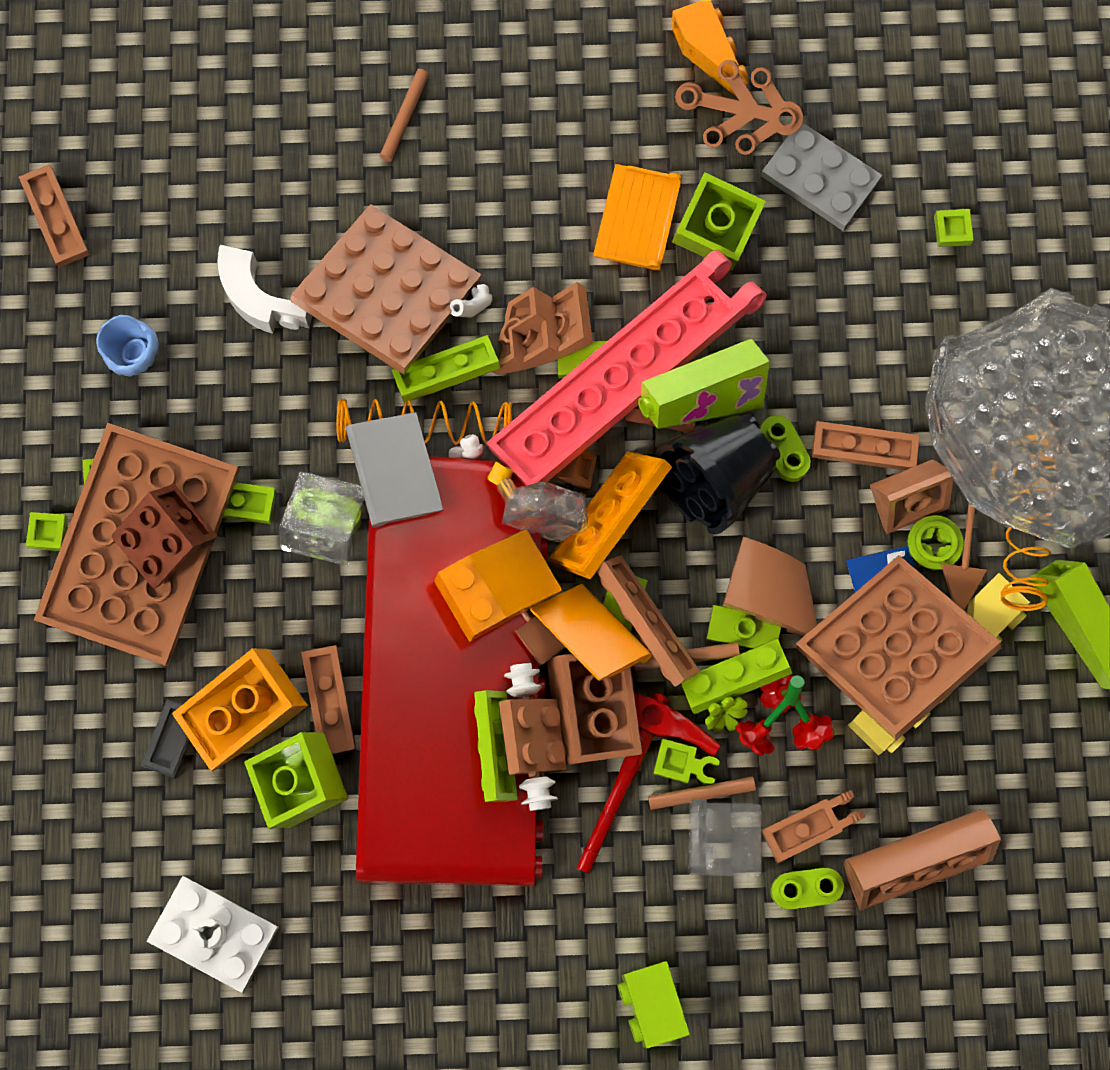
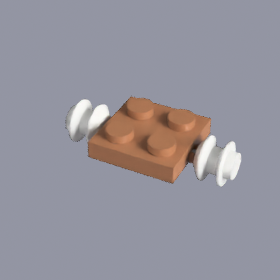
M531 663L516 664L510 666L511 672L504 674V677L512 679L513 685L506 690V693L520 698L499 702L509 775L528 774L529 778H531L526 779L519 786L520 789L526 790L528 798L521 803L522 805L529 804L530 811L551 808V801L558 800L557 797L551 796L549 793V787L555 784V781L548 777L540 776H544V773L567 770L557 699H533L531 695H535L542 688V685L534 683L533 678L540 670L532 669Z

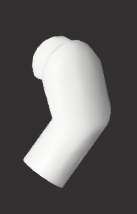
M485 284L477 285L478 288L473 287L471 290L473 299L453 300L450 304L451 314L456 317L472 318L491 305L492 294L489 293V287Z
M474 434L468 435L461 439V446L451 448L448 455L450 458L480 460L483 456V445L479 444L478 436Z

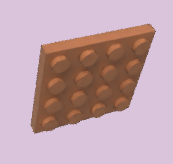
M370 204L291 294V302L404 375L452 317L451 302L456 299L465 300L470 295L472 288L479 284L482 274Z
M898 555L796 643V646L802 655L897 741L1001 649V642Z

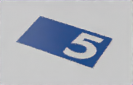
M908 546L846 560L854 591H858L898 555L916 569L913 557L909 556Z

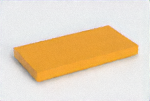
M627 451L582 512L583 524L577 526L575 523L549 557V561L557 568L591 579L672 466L665 459Z

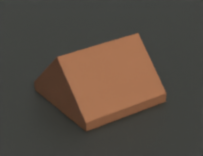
M932 459L870 484L886 534L916 523L924 517L949 509L954 481L952 470Z

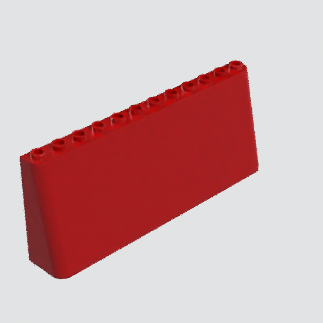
M429 456L443 511L386 523L376 528L372 527L369 517L356 879L362 884L535 887V878H542V856H535V842H543V820H536V811H530L529 804H521L528 798L526 790L519 788L526 779L531 778H529L528 774L515 775L518 800L485 802L481 786L482 768L478 752V727L474 714V692L483 690L506 691L513 686L512 679L504 677V674L511 672L510 666L531 663L532 669H539L538 662L515 633L517 629L527 622L520 614L469 642L436 586L434 579L439 571L468 555L527 529L544 560H547L548 539H541V526H548V505H542V492L536 491L532 494L527 488L514 490L518 498L515 502H510L501 487L487 478L496 461ZM497 461L498 463L506 467L502 461ZM514 474L511 476L509 482L513 489L526 487ZM549 481L546 484H544L543 487L548 486ZM530 609L527 610L529 614L532 616V618H534L535 615L530 611ZM537 673L533 676L534 683L542 685V688L535 695L531 696H533V699H545V677H538ZM507 693V699H508V700H509V699H518V698H520V697H513V696H511V695H509V694Z

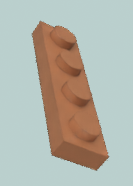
M622 555L604 561L596 571L600 576L603 587L613 595L625 619L632 623L640 635L641 643L659 663L664 677L676 687L697 675L700 670Z

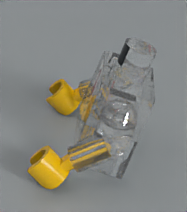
M497 461L495 462L487 478L498 485L497 489L506 503L502 523L521 530L527 529L530 533L540 535L555 542H561L575 533L585 532L588 527L589 517L588 510L585 508L586 494L571 491L568 488L565 489L548 482L517 487L514 481L510 479L514 471L508 466L504 467Z

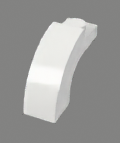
M220 245L218 252L220 280L232 306L243 319L256 328L269 333L274 332L276 321H279L281 326L289 329H299V326L310 327L311 314L290 300L270 296L257 287L255 284V273L258 263L253 252Z

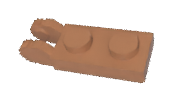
M847 791L829 801L825 799L761 830L776 862L779 863L843 832V828L865 818L861 810L854 811L848 814L846 818L838 821L832 808L838 805H844L852 801V798L855 797L853 791Z

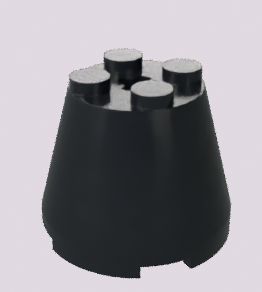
M745 414L743 417L732 416L674 437L660 446L655 453V457L665 459L672 466L661 482L672 503L690 522L697 519L707 526L710 534H720L735 523L776 468V461L781 457L777 446L767 440L760 430L758 421L751 414Z

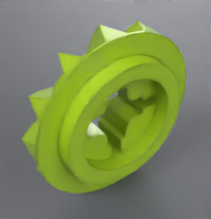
M938 515L927 516L917 521L911 528L907 539L909 556L913 557L920 567H925L932 571L942 570L941 564L953 565L957 562L964 546L963 536L958 526L950 519ZM936 530L938 541L946 545L940 547L935 556H933L932 547L921 542L929 541Z

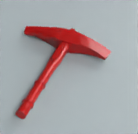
M634 693L642 754L626 756L622 762L615 784L602 812H599L600 817L586 847L583 848V854L576 869L584 873H590L597 856H599L598 853L613 821L616 820L615 816L624 796L636 776L654 736L680 739L701 748L713 757H715L722 746L690 719L669 707L670 700L662 694L654 693L653 697L650 698Z

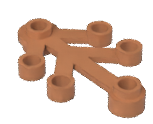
M733 60L723 61L718 67V75L721 79L728 81L739 100L704 93L701 87L694 82L684 83L676 91L675 99L682 109L692 110L702 106L736 114L719 126L709 127L704 132L703 140L709 147L719 146L726 136L754 118L769 121L752 134H742L736 140L735 146L737 151L743 155H748L754 151L756 145L776 132L782 135H790L798 131L803 123L801 108L792 101L783 100L771 80V72L765 67H758L752 72L751 82L755 87L762 89L771 107L758 105L739 74L738 64ZM725 64H731L735 69L731 77L725 76L722 72ZM758 71H763L767 74L766 83L759 84L756 82L755 75ZM686 90L694 93V100L691 103L683 100V93ZM789 112L793 118L792 122L787 125L783 124L780 121L781 113ZM710 131L718 132L720 136L718 142L712 143L708 140V133ZM741 139H750L752 142L751 149H742L740 146Z

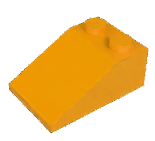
M527 529L468 555L439 571L434 579L436 586L469 642L562 591Z
M252 648L175 710L172 715L210 771H214L281 728L308 705L270 650Z

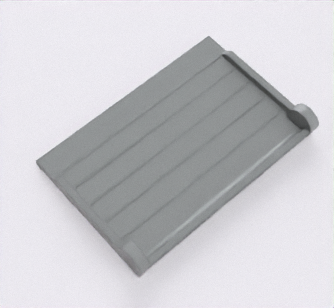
M416 412L355 423L346 427L373 528L381 527L386 523L443 511Z

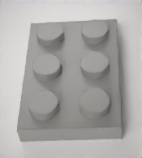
M802 123L798 131L788 135L761 173V177L842 231H844L882 178L880 173L804 123Z

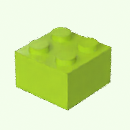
M704 172L672 243L704 258L712 251L719 250L732 262L730 270H733L739 261L766 201Z
M300 732L244 762L268 829L291 828L348 799L324 732Z
M667 961L622 974L623 982L617 984L623 1005H631L634 1018L628 1020L636 1043L642 1041L643 1047L647 1049L690 1035Z

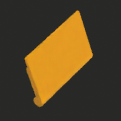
M615 164L593 257L651 270H660L682 176L678 173L666 174L634 166Z
M583 584L577 585L530 609L598 681L612 677L639 662L644 664L652 657V653Z

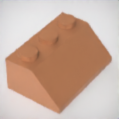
M573 654L552 657L546 661L551 699H557L561 716L560 723L563 745L566 752V765L642 754L630 667L612 677L598 681Z

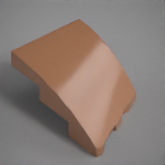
M576 282L553 297L532 287L511 300L507 306L505 323L498 340L502 343L498 359L500 369L492 372L499 375L537 367L563 358L593 343L586 287Z
M743 537L722 606L754 615V619L786 628V632L804 637L817 626L806 565L778 549Z

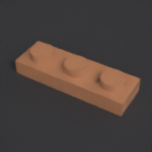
M48 164L19 176L57 267L61 268L89 256V251L51 165Z
M817 421L814 429L811 458L907 470L917 466L920 435Z
M334 645L301 652L315 732H324L332 755L356 751L338 647Z

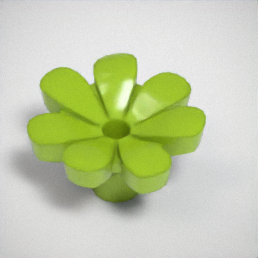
M726 697L721 703L710 705L708 708L710 715L705 719L707 729H712L715 734L720 733L724 726L729 731L735 730V726L738 724L736 718H743L748 712L746 709L747 702L741 697L735 700L732 697Z

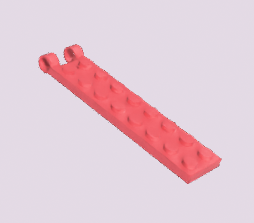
M719 250L712 251L699 265L487 442L489 449L505 466L514 471L513 474L525 486H536L535 484L543 486L639 405L638 400L641 398L643 381L690 362L745 314H752L763 305L767 296L766 293L754 282H748L732 298L728 297L714 283L720 281L728 274L732 262ZM708 299L714 300L712 304H706ZM530 487L527 488L532 494L536 492Z

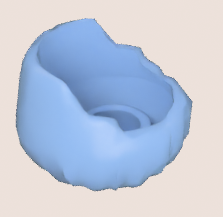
M119 315L111 318L102 325L97 334L96 344L98 352L108 368L118 375L133 376L145 372L148 367L153 365L155 356L159 354V341L152 327L129 315Z

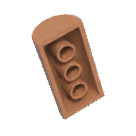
M979 809L848 858L844 861L845 871L861 911L993 861L1001 838L989 816Z

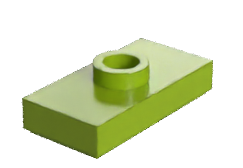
M713 605L706 641L719 644L738 642L739 648L752 650L776 639L779 640L781 627L754 619V615Z

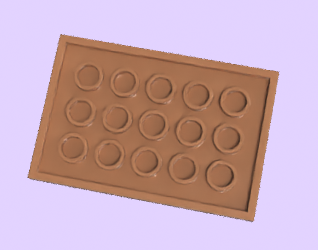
M107 423L34 621L169 666L213 543L208 547L190 553L161 586L152 588L113 540L112 534L149 492L175 484L217 535L240 468Z

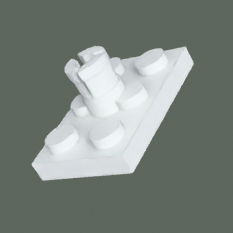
M182 876L147 942L235 990L244 993L279 927L191 879Z

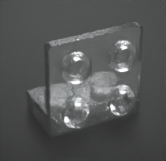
M300 472L279 526L280 550L348 566L351 557V536L364 501L362 487L323 476Z
M692 799L689 802L688 875L759 877L761 875V805L707 803V799Z

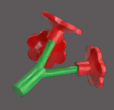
M798 675L786 676L760 687L762 690L760 695L761 704L773 709V712L766 720H761L758 724L747 720L745 723L739 722L735 726L736 731L740 734L739 740L741 743L751 748L759 756H764L765 753L771 754L775 750L774 745L771 743V736L768 733L772 730L771 725L781 714L786 713L789 707H795L801 717L800 724L796 725L792 730V734L795 737L794 744L798 749L808 747L813 751L818 750L825 741L833 738L835 732L831 727L833 722L829 716L818 717L814 714H807L801 703L800 695L805 681Z

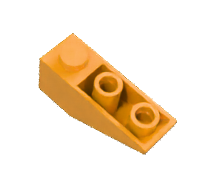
M702 0L673 10L671 28L682 54L737 98L728 81L721 79L718 75V67L723 61L733 60L738 64L735 58L737 54L735 43L731 36L726 37L723 30L724 20L719 8L714 9L711 0ZM731 64L723 66L722 72L725 76L731 77L734 74L735 69ZM738 64L739 74L747 85L749 84L747 71L743 65L739 66Z

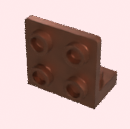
M175 484L149 492L112 534L113 540L152 588L161 586L190 553L210 546L218 537Z

